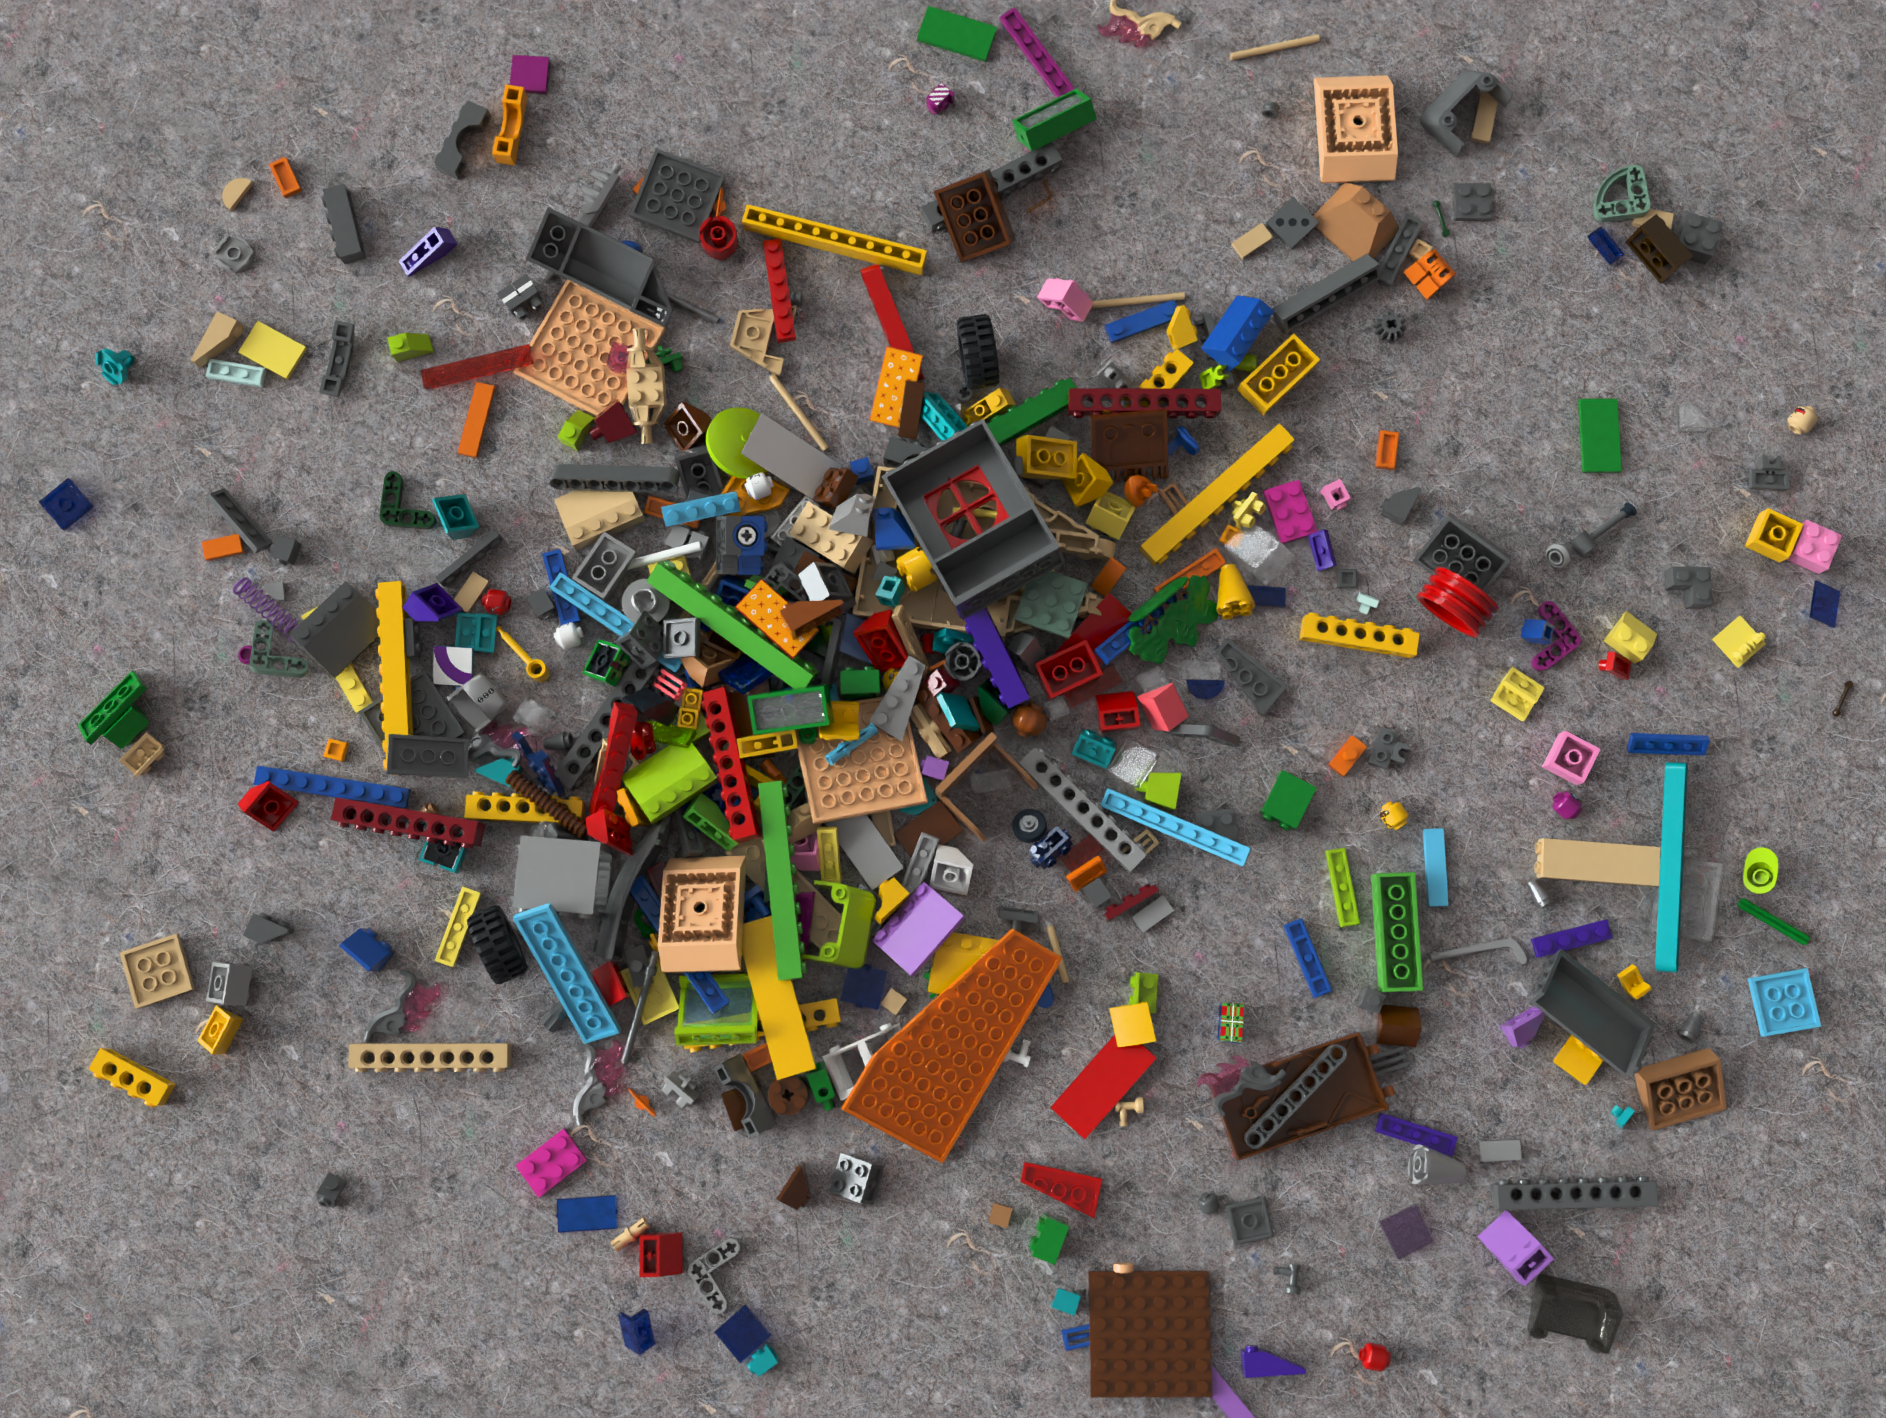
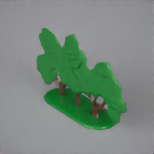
M1192 575L1186 590L1180 589L1186 585L1188 578L1180 577L1175 579L1129 616L1128 621L1137 622L1145 618L1143 627L1135 626L1129 630L1128 636L1131 640L1129 651L1133 655H1139L1142 661L1162 664L1168 653L1169 639H1174L1176 644L1183 645L1187 643L1188 646L1195 647L1199 637L1196 628L1197 624L1208 625L1218 618L1217 603L1213 600H1207L1210 584L1205 575L1202 577ZM1176 593L1177 601L1166 604V601ZM1162 605L1164 614L1160 618H1152L1151 613ZM1149 622L1152 624V632L1150 634L1147 633V626L1150 625ZM1143 628H1144V630H1145V633H1144V634L1141 633V630H1142Z

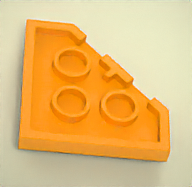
M732 476L721 494L736 491L741 511L719 516H748L780 508L790 490L772 480L774 487L771 488V495L755 500L753 497L750 498L744 485L747 483V479Z

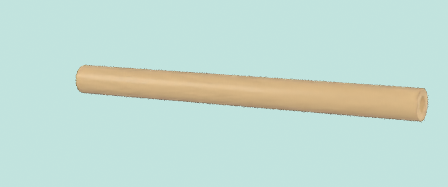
M1317 34L1230 53V59L1232 61L1320 42V36Z
M1182 292L1093 301L1092 309L1185 300V294Z
M775 374L771 375L769 379L822 451H827L829 446Z

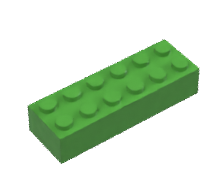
M1415 872L1372 874L1371 884L1378 992L1423 991Z

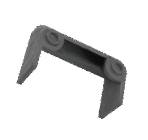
M1473 70L1463 71L1420 117L1421 126L1456 157L1460 154L1465 144L1451 132L1457 125V117L1451 111L1475 86L1482 92H1488L1504 107L1508 105L1514 94L1490 73Z

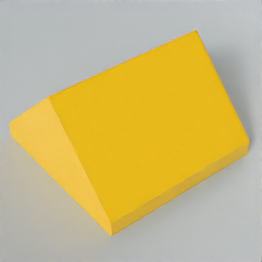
M216 1005L198 1042L211 1054H226L244 1018Z

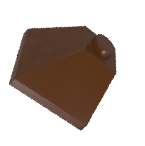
M681 402L663 425L679 449L684 451L695 448L706 441V432L712 419L708 413L686 402Z
M802 1161L798 1164L776 1198L778 1201L796 1210L800 1206L804 1208L810 1199L807 1196L810 1190L805 1164Z

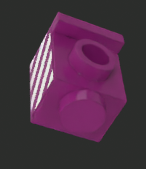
M942 82L926 97L927 109L932 114H938L941 110H946L950 103L953 104L955 102V93Z

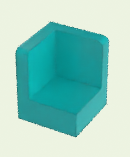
M1058 1288L1054 1301L1051 1302V1307L1075 1316L1081 1295L1075 1291L1069 1292Z

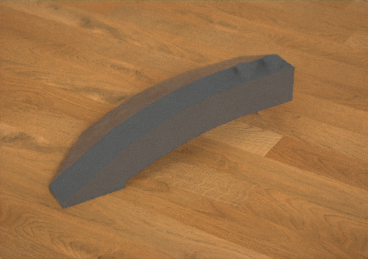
M547 207L526 260L665 327L672 308L653 259L606 234Z
M673 812L650 828L632 851L633 855L628 857L609 896L603 919L598 923L597 932H600L599 939L594 943L593 951L596 952L595 956L622 960L628 924L635 904L634 899L629 894L635 879L642 875L646 878L648 874L646 869L652 867L662 849H667Z

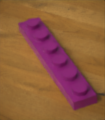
M1015 7L1000 16V22L1056 98L1075 89Z

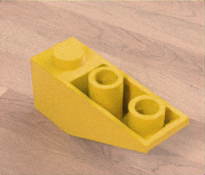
M998 388L966 409L964 412V422L968 427L973 422L982 419L987 423L995 416L1006 413L1016 403L1008 389Z

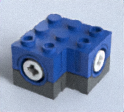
M764 516L716 517V574L760 575V571H763L764 567L761 556H764V552L767 551V540H764V532H767V521H764Z

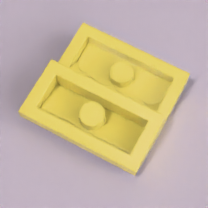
M1511 667L1490 701L1523 722L1533 705L1538 701L1545 687L1514 667Z

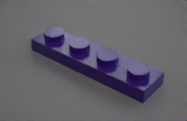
M1604 919L1531 939L1536 958L1554 954L1560 949L1565 951L1613 937L1608 920Z
M1383 1113L1379 1114L1375 1128L1377 1133L1415 1145H1425L1449 1156H1453L1458 1138Z

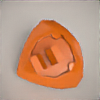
M1140 475L1130 476L1123 487L1125 497L1137 508H1140L1147 498L1152 496L1151 492H1158L1157 485L1151 484L1148 478Z

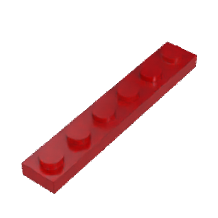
M781 238L763 241L777 341L778 343L796 341Z

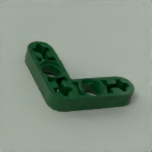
M388 472L384 477L379 515L381 522L391 527L433 528L436 525V518L431 512L400 509L404 481L398 472ZM394 476L398 479V481L394 482V488L397 491L392 490L393 484L390 482V479H393ZM390 494L396 495L394 503L387 502V497ZM390 513L394 517H398V520L396 518H390L388 521L385 518V516H389ZM406 514H412L413 516L410 523H404L403 521ZM417 515L420 519H426L428 516L431 521L425 524L423 521L418 520Z

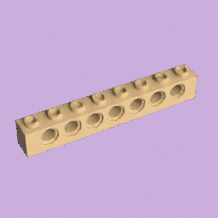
M512 1043L349 1044L348 1068H355V1072H367V1068H375L374 1072H387V1068H394V1072H406L407 1068H414V1072H426V1068H434V1072H446V1068H454L453 1072H465L466 1068H473V1072H484L485 1068H493V1072H503L505 1068L511 1067ZM370 1052L375 1055L373 1063L368 1061V1054ZM390 1052H392L395 1056V1059L392 1063H390L387 1059V1056ZM410 1052L415 1057L412 1063L407 1060V1055ZM429 1052L434 1054V1061L432 1063L427 1061V1054ZM449 1052L454 1055L452 1063H449L446 1059ZM468 1052L474 1055V1060L471 1063L466 1060ZM488 1052H491L494 1056L491 1063L487 1062L485 1058Z

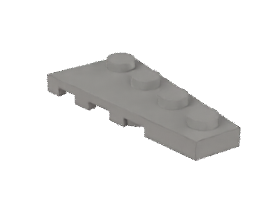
M909 655L869 722L900 741H903L926 667L925 664Z

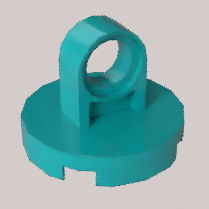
M104 348L95 354V363L97 366H101L103 370L101 374L108 382L113 385H120L127 381V368L135 360V357L130 352L123 350L116 354L111 349Z

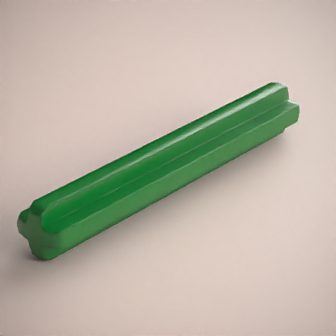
M1741 898L1737 903V907L1796 942L1802 945H1806L1809 942V935L1749 900Z

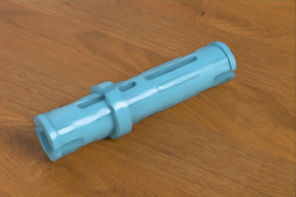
M870 723L859 732V740L839 743L836 749L825 755L826 760L830 765H834L844 756L848 757L851 751L877 734L878 729L873 723Z

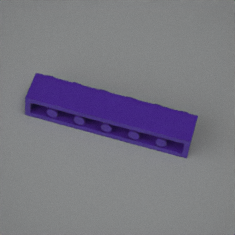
M987 607L966 618L967 624L964 625L968 635H973L976 641L973 645L977 653L981 652L984 658L982 660L986 671L990 670L993 676L990 678L995 688L998 687L1001 692L999 698L1002 704H1007L1009 709L1029 699L1030 694Z

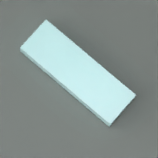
M209 359L206 377L263 388L267 370L262 367Z

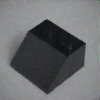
M645 687L623 697L621 700L626 704L634 705L638 712L667 727H670L680 708L674 703L675 700L656 688L652 691Z

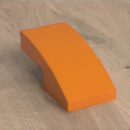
M1111 557L1091 587L1106 597L1127 568Z

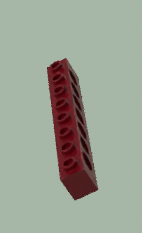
M1069 388L1068 416H1073V418L1166 409L1167 418L1170 419L1178 418V416H1186L1188 419L1205 416L1207 419H1212L1219 416L1221 412V389ZM1083 401H1090L1092 406L1085 407ZM1102 401H1109L1111 406L1104 407ZM1121 401L1129 402L1130 406L1123 407ZM1140 401H1146L1149 407H1142ZM1165 401L1168 407L1163 408L1158 402ZM1178 401H1183V402H1185V403H1186V407H1184V408L1180 407L1177 402H1178ZM1202 401L1205 404V407L1201 408L1197 406L1196 402Z
M337 797L335 798L330 819L338 822L337 826L349 828V825H355L354 829L366 831L367 828H373L372 832L384 834V831H390V835L402 837V834H408L407 838L419 840L420 837H425V841L432 843L443 840L445 845L455 846L456 843L462 844L461 847L473 849L474 846L481 847L486 826L484 823ZM374 814V819L371 821V816ZM391 817V818H392V821H391V823L388 825V820H389V818ZM409 820V826L406 828V822ZM427 823V829L424 831L423 827ZM445 826V831L441 834V829ZM463 829V835L459 837V832Z

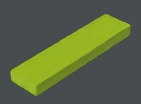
M1344 847L1326 850V860L1339 926L1345 927L1360 924L1346 849Z

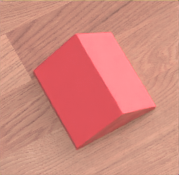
M1174 683L1138 696L1153 730L1170 731L1189 717Z

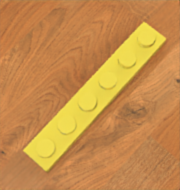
M316 608L302 615V619L305 620ZM351 663L336 679L354 711L359 714V711L371 704L373 700Z

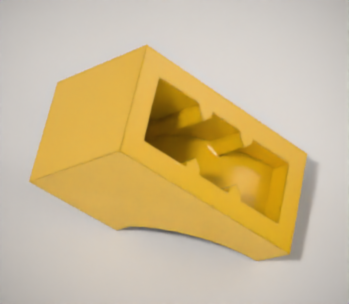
M894 877L890 881L885 880L879 886L878 896L881 899V908L875 916V920L879 925L903 905L910 895Z

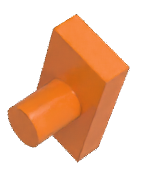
M1351 735L1329 762L1328 766L1344 777L1367 746Z

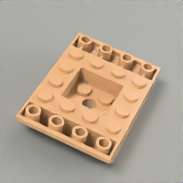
M1382 75L1314 78L1321 183L1394 181L1398 147L1393 84L1389 77ZM1353 119H1360L1362 125H1355Z
M746 856L669 859L663 870L658 951L663 973L741 971ZM699 904H704V911L697 913L695 911L696 907Z

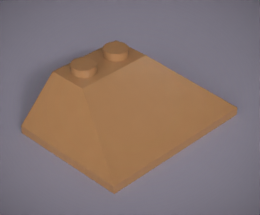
M1346 182L1313 215L1319 222L1315 229L1352 261L1365 254L1374 259L1395 237L1399 229L1392 212L1364 187Z

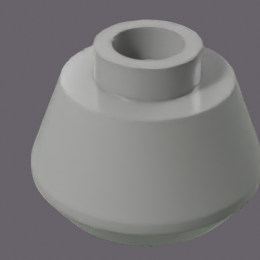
M1564 544L1550 545L1546 550V560L1552 567L1562 569L1570 562L1571 550Z

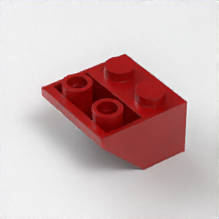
M1134 691L1095 695L1100 733L1134 730L1140 727Z
M606 809L586 817L587 835L629 857L633 855L630 825L627 820Z
M683 1232L642 1233L639 1236V1277H663L683 1273Z

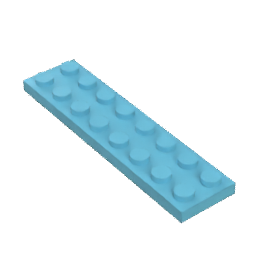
M548 903L515 914L513 917L515 924L584 1044L620 1033V1025L552 904Z

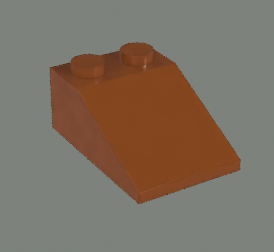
M842 600L789 602L780 610L782 621L793 640L845 612Z

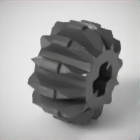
M1386 311L1383 312L1382 316L1379 315L1376 318L1377 322L1373 325L1376 328L1374 335L1380 334L1379 340L1385 338L1386 343H1389L1390 339L1393 343L1396 342L1398 338H1402L1403 332L1406 330V326L1403 325L1405 319H1399L1401 313L1395 316L1394 311H1391L1389 314Z

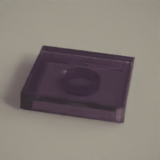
M1415 1204L1379 1221L1397 1259L1434 1242Z

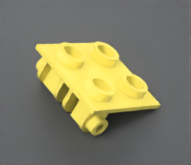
M1741 615L1712 639L1737 668L1766 644L1764 640L1766 636L1762 632L1756 633Z

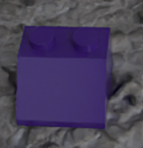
M438 583L412 592L403 606V609L415 621H440L463 610Z

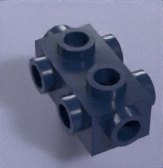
M1058 826L1049 830L1045 837L1039 842L1034 843L1028 851L1032 857L1030 861L1036 868L1041 866L1045 870L1047 867H1053L1057 862L1056 859L1061 854L1066 855L1070 852L1072 845L1070 839L1072 836L1065 829L1061 830Z

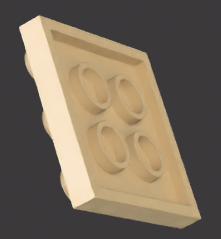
M173 934L120 952L135 1009L195 990L179 934Z

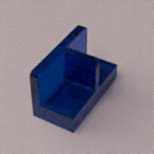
M642 1309L632 1317L623 1312L618 1314L625 1347L641 1355L655 1345L649 1311Z

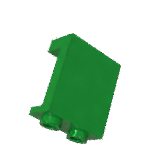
M1281 770L1259 813L1262 814L1263 819L1269 822L1274 820L1280 823L1279 827L1284 830H1295L1317 787Z

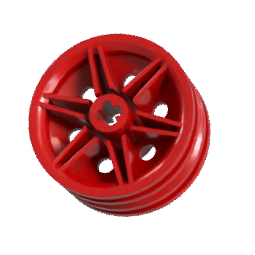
M1437 567L1434 571L1435 575H1431L1428 579L1431 585L1425 584L1422 587L1423 592L1417 594V600L1428 611L1452 628L1470 637L1478 638L1481 634L1479 630H1484L1486 627L1484 620L1490 621L1492 619V613H1496L1499 609L1498 605L1491 597L1470 581L1448 569Z

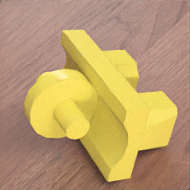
M1252 492L1246 500H1235L1232 503L1234 509L1232 512L1234 515L1233 519L1237 523L1235 525L1236 528L1240 530L1243 526L1252 528L1256 521L1252 514L1255 512L1261 515L1265 511V503L1258 499L1256 493Z

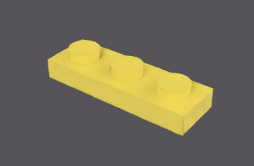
M818 827L817 839L821 881L841 884L842 874L837 827Z

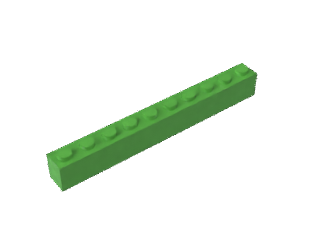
M664 560L657 563L646 582L694 617L700 618L701 622L792 688L811 686L819 673L812 663L801 659L799 654L792 659L745 616L739 614L735 607L725 604L721 597L707 591L703 584L696 583L688 573L678 570L671 561Z
M782 781L758 783L778 980L804 979V974L807 973L806 961L803 962L802 954H805V945L800 940V934H803L802 922L798 921L801 907L800 902H796V894H799L798 883H794V875H797L796 863H792V855H795L794 844H790V836L793 835L792 825L788 824V816H791L790 806L786 805L785 798L789 796L787 785L784 786Z

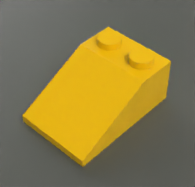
M1025 435L1016 439V456H1022L1023 475L1021 477L1032 479H1077V441Z

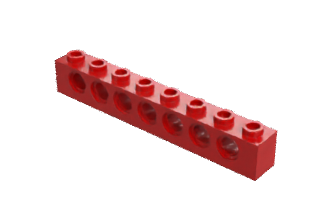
M725 687L702 693L703 700H701L704 711L707 713L705 722L711 732L709 741L715 751L713 760L718 765L719 772H717V778L719 783L722 784L723 789L721 797L727 807L725 809V816L730 821L729 835L731 839L739 844L761 838L745 759L739 756L737 739L740 736L730 691ZM721 707L720 713L715 714V710ZM725 725L724 731L719 733V728ZM729 743L728 749L723 751V746ZM733 761V766L727 769V764ZM737 779L736 786L731 788V782ZM741 798V803L735 806V800ZM745 816L744 823L739 825V819Z

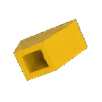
M1185 305L1176 307L1166 331L1172 349H1179L1198 340L1196 337L1198 335L1197 329L1192 325L1190 321L1191 313L1187 307L1185 308Z

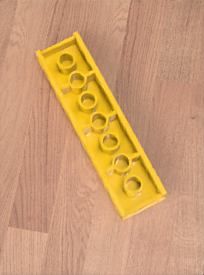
M772 916L743 924L742 954L777 1080L817 1069L792 980H778Z

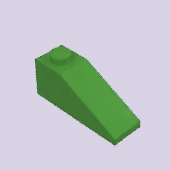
M700 793L691 800L682 816L727 851L738 844L731 839L729 835V828L731 826L716 803L703 793Z

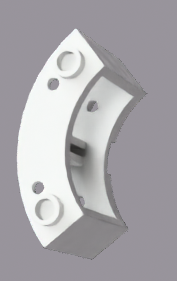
M891 1023L885 1024L880 1027L881 1031L843 1048L837 1045L828 1049L829 1054L822 1056L840 1100L848 1098L854 1087L841 1054L857 1047L866 1067L873 1055L868 1042L885 1034L888 1040H890L902 1029L900 1023L893 1026Z

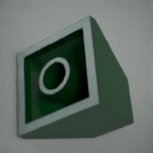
M988 678L978 687L982 714L989 722L997 726L1017 705L1009 709L1007 704L1003 705L999 698L1001 694L999 688H995L991 679Z

